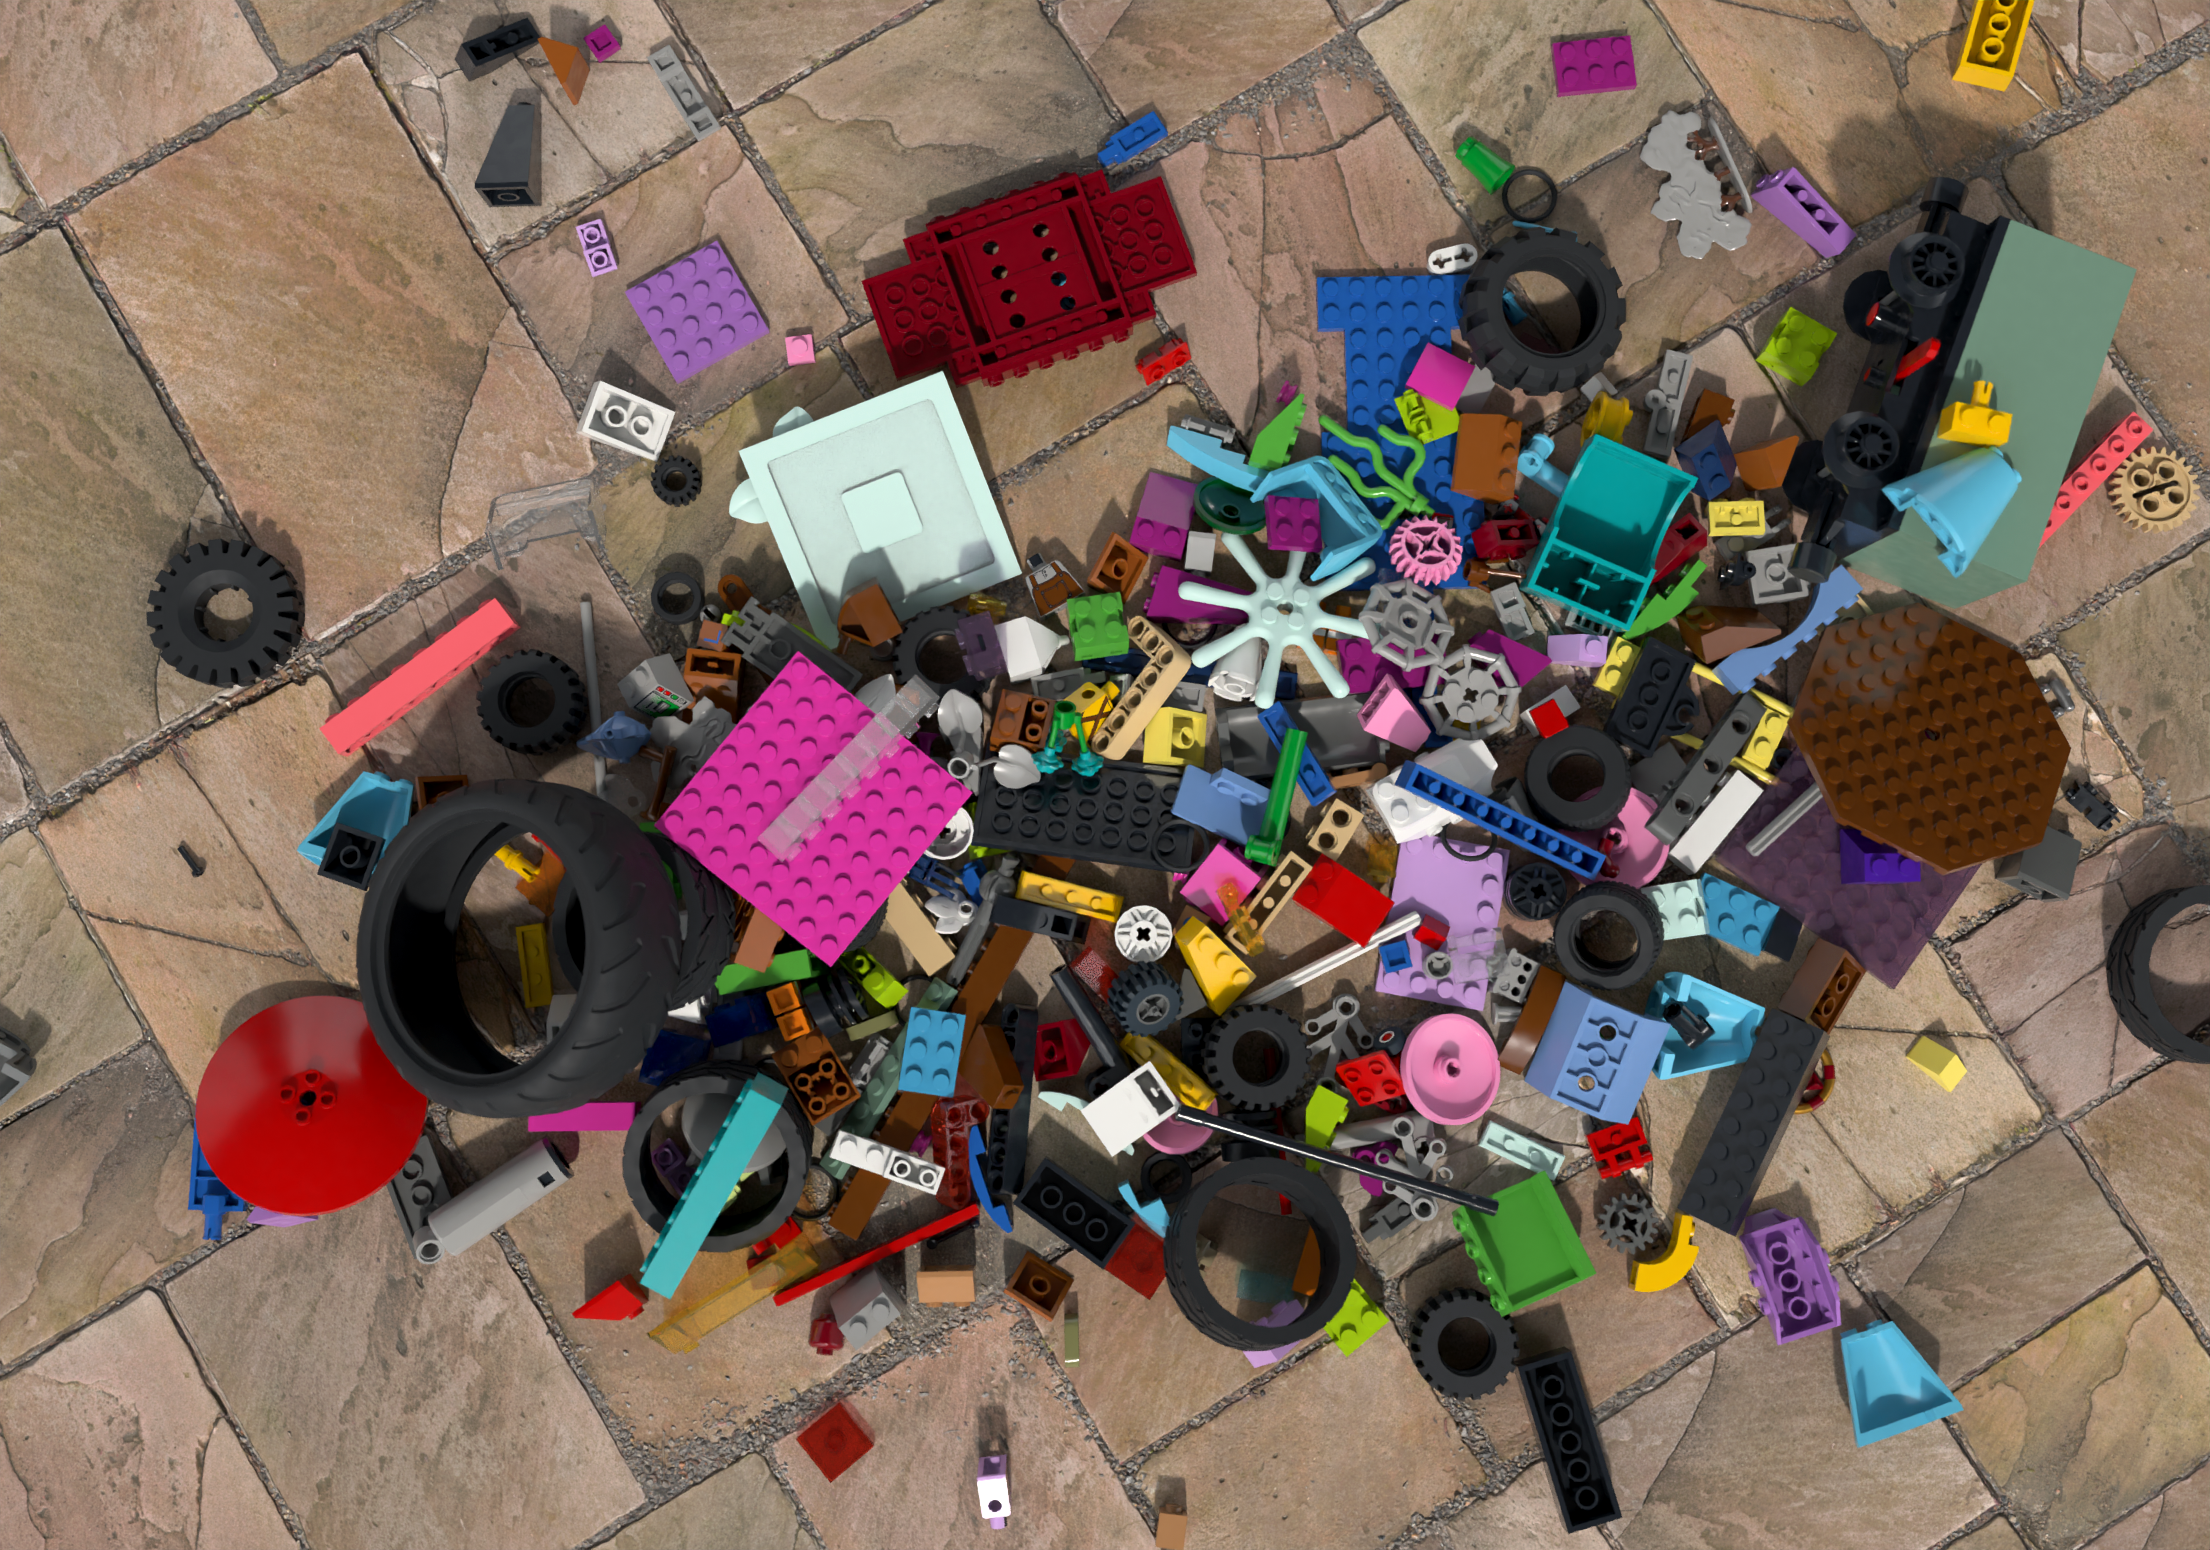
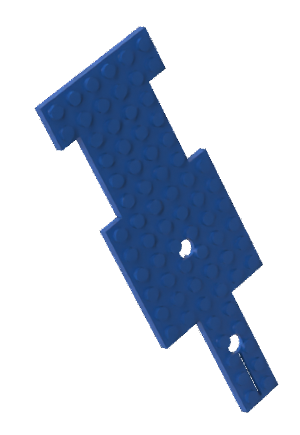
M1470 275L1317 277V332H1344L1347 431L1355 436L1368 437L1375 441L1383 454L1384 466L1403 480L1406 469L1415 458V452L1410 447L1398 446L1378 433L1377 428L1379 425L1384 424L1399 435L1409 436L1394 399L1403 396V393L1409 390L1405 388V385L1427 343L1452 354L1451 330L1460 329L1458 320L1463 316V309H1460L1458 303L1462 286L1468 281ZM1321 432V456L1328 459L1330 455H1336L1358 472L1363 484L1369 488L1379 486L1394 488L1375 472L1372 455L1368 449L1353 447L1332 432ZM1458 432L1424 444L1426 459L1413 479L1415 489L1430 500L1427 505L1435 510L1434 513L1453 516L1452 529L1455 528L1456 532L1454 536L1460 537V546H1463L1461 563L1457 566L1456 572L1453 575L1450 574L1446 582L1441 579L1440 583L1435 585L1430 580L1429 585L1426 587L1421 580L1416 583L1432 594L1433 590L1479 589L1468 586V581L1463 579V567L1467 559L1478 557L1471 533L1481 527L1480 524L1484 522V502L1451 491ZM1337 470L1370 513L1377 519H1384L1396 502L1389 497L1366 498L1359 495L1353 489L1349 478ZM1420 514L1417 518L1421 521L1424 515ZM1412 515V517H1410L1409 519H1406V520H1408L1409 522H1411L1412 518H1414L1415 516ZM1398 517L1390 528L1382 530V536L1374 545L1346 566L1348 567L1363 557H1369L1375 562V571L1371 575L1339 591H1370V588L1376 583L1385 584L1404 578L1405 572L1396 573L1397 565L1391 564L1392 556L1389 555V548L1391 546V537L1394 536L1396 528L1398 526L1401 527L1405 520ZM1338 572L1326 576V577H1325V580H1327V579H1329L1330 577L1334 576V575L1337 574ZM1487 581L1481 582L1482 584L1487 586ZM1401 592L1391 593L1393 598H1402ZM1379 601V612L1382 613L1385 605ZM1431 609L1432 613L1430 614V617H1431V619H1432V621H1433V620H1434V612H1433V610ZM1406 618L1403 623L1408 628H1413L1410 625V620ZM1424 687L1411 688V691L1410 688L1402 689L1424 719L1431 720L1423 705L1419 704V698L1422 697Z

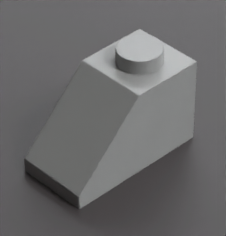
M1189 531L1184 572L1203 578L1211 575L1216 534Z

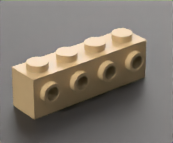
M1292 851L1287 856L1281 853L1276 866H1273L1276 869L1270 878L1265 875L1256 886L1259 892L1254 899L1248 897L1239 908L1243 913L1236 921L1232 918L1223 929V932L1226 933L1223 939L1243 955H1247L1313 868Z

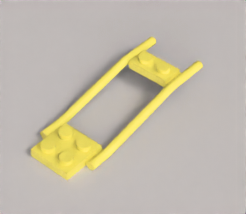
M1619 636L1614 637L1606 655V664L1600 667L1592 684L1616 697L1611 705V709H1613L1646 637L1641 641L1640 647ZM1698 662L1695 663L1692 672L1724 686L1712 672L1713 669ZM1750 688L1748 692L1767 707V711L1750 734L1740 755L1741 758L1735 756L1729 765L1784 792L1789 783L1765 771V769L1768 768L1794 708L1755 688ZM1688 733L1669 736L1697 750L1704 742Z

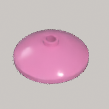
M1174 1095L1179 1103L1185 1104L1176 1095ZM1215 1098L1205 1112L1219 1116L1218 1102ZM1175 1112L1145 1133L1143 1137L1151 1146L1161 1152L1180 1155L1190 1153L1203 1146L1215 1130L1177 1121V1112Z

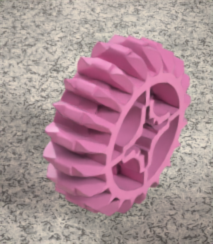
M1427 515L1421 521L1416 516L1412 518L1411 522L1405 520L1401 527L1398 526L1396 528L1394 536L1390 540L1389 555L1392 556L1391 564L1397 565L1396 573L1405 572L1404 578H1414L1413 582L1415 584L1421 580L1425 587L1429 585L1430 580L1435 585L1440 583L1441 579L1446 582L1450 574L1453 575L1456 572L1457 566L1460 565L1462 560L1463 546H1460V537L1454 536L1456 533L1455 528L1447 529V521L1440 524L1437 517L1430 521Z

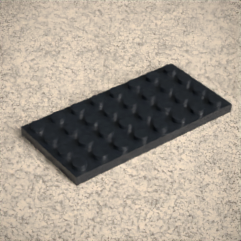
M987 743L985 760L992 757L999 758V752L991 751L990 743ZM1055 752L1058 757L1062 758L1063 767L1050 774L1040 772L1041 779L1039 782L1015 789L1001 785L995 778L994 767L997 764L996 762L983 766L973 826L972 846L1189 875V872H1174L1162 866L1155 858L1152 850V838L1158 827L1171 819L1181 818L1172 814L1171 809L1185 769L1104 759L1102 762L1103 767L1098 768V772H1095L1090 777L1081 775L1078 771L1071 768L1072 760L1080 755ZM1174 824L1164 829L1157 843L1161 857L1174 866H1189L1191 863L1195 828L1186 824Z

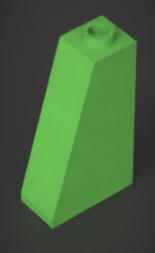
M809 949L775 955L771 966L766 968L765 973L737 963L726 965L721 975L717 976L715 986L719 990L720 995L827 976L831 972L828 964Z

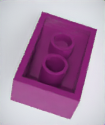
M1150 472L1129 543L1141 552L1181 562L1195 511L1193 495L1198 484Z

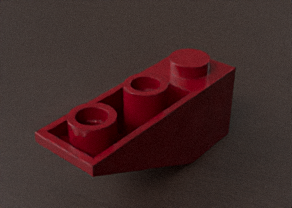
M1688 513L1667 529L1656 557L1655 570L1657 571L1650 586L1707 546V530L1691 513Z

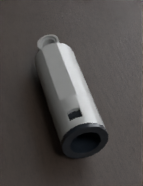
M546 1135L429 1214L428 1222L430 1226L419 1228L413 1235V1245L417 1259L423 1264H434L443 1257L445 1249L453 1256L461 1254L574 1177L575 1175L569 1162L556 1143ZM428 1243H434L429 1247H424Z

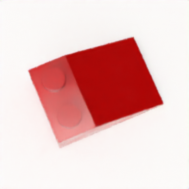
M1321 854L1292 897L1297 906L1363 948L1367 946L1395 904L1394 901L1324 854Z

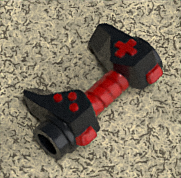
M1515 493L1513 499L1499 504L1497 507L1498 511L1493 515L1492 520H1506L1512 515L1518 520L1532 519L1538 540L1541 539L1549 519L1546 517L1542 518L1541 516L1534 519L1519 507V496Z

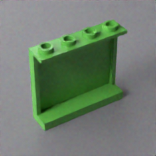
M1545 1170L1525 1181L1487 1196L1499 1201L1498 1211L1495 1216L1471 1210L1464 1205L1452 1212L1453 1225L1462 1234L1466 1242V1252L1470 1258L1474 1259L1478 1267L1479 1279L1487 1286L1491 1294V1304L1496 1311H1499L1501 1317L1597 1274Z

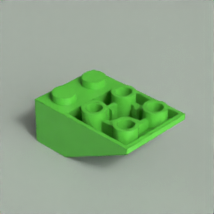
M1301 393L1257 435L1248 465L1269 472L1288 466L1291 454H1287L1286 451L1292 452L1299 432V429L1294 428V426L1300 427L1307 404L1302 403L1305 394Z

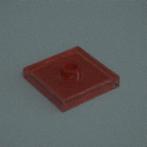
M840 1401L796 1438L830 1483L875 1445Z

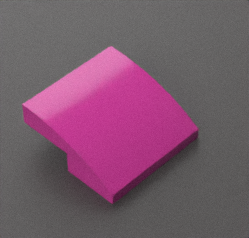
M1427 343L1405 388L1413 389L1415 393L1453 411L1475 366Z

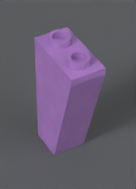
M1795 167L1785 170L1779 169L1771 175L1765 174L1755 184L1757 188L1751 194L1753 199L1824 257L1827 258L1840 254L1856 236V233Z

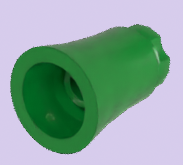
M1473 136L1468 137L1456 151L1455 157L1476 177L1490 195L1494 194L1504 185L1515 169L1514 164L1500 157L1483 142H1478Z

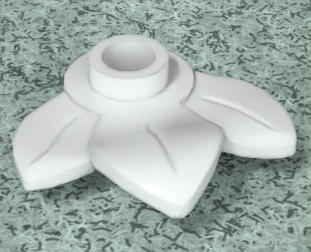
M944 887L955 894L953 899L945 895L934 896L925 903V907L940 917L936 924L935 932L952 934L958 932L962 926L971 925L979 908L974 902L967 900L960 890L953 887Z

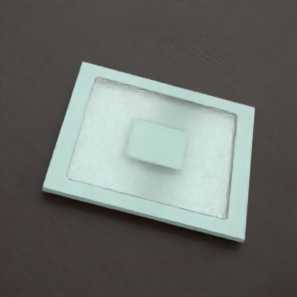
M943 371L739 450L814 633L830 649L836 648L840 640L837 638L839 634L837 620L846 592L875 576L901 622L916 616L922 610L927 612L931 610L930 607L942 606L1022 574Z

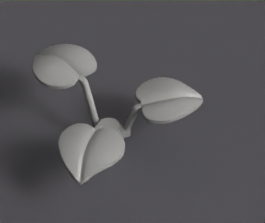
M950 689L944 695L938 709L939 725L947 735L960 733V741L956 749L957 753L949 763L942 757H930L934 762L961 784V778L966 777L971 769L977 770L979 767L994 762L997 763L994 767L995 778L1001 785L1007 788H1022L1040 781L1041 773L1038 771L1036 764L1033 763L1031 752L1021 745H1004L1000 749L999 758L992 757L975 763L973 755L968 751H964L963 747L966 738L965 732L972 733L980 727L983 721L982 709L972 697L957 689Z

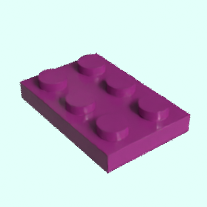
M1630 35L1558 42L1551 45L1557 97L1633 90L1637 86Z

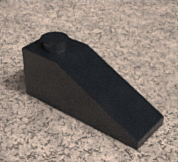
M527 17L462 43L456 54L455 61L470 82L492 73L539 44L538 38L540 36Z

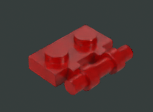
M1638 1116L1631 1117L1629 1124L1615 1123L1584 1135L1594 1161L1606 1160L1607 1166L1597 1169L1601 1179L1610 1176L1612 1178L1621 1176L1623 1171L1631 1168L1637 1170L1644 1167L1645 1163L1653 1161L1650 1150L1640 1153L1638 1146L1648 1143ZM1628 1150L1630 1157L1617 1162L1615 1155Z

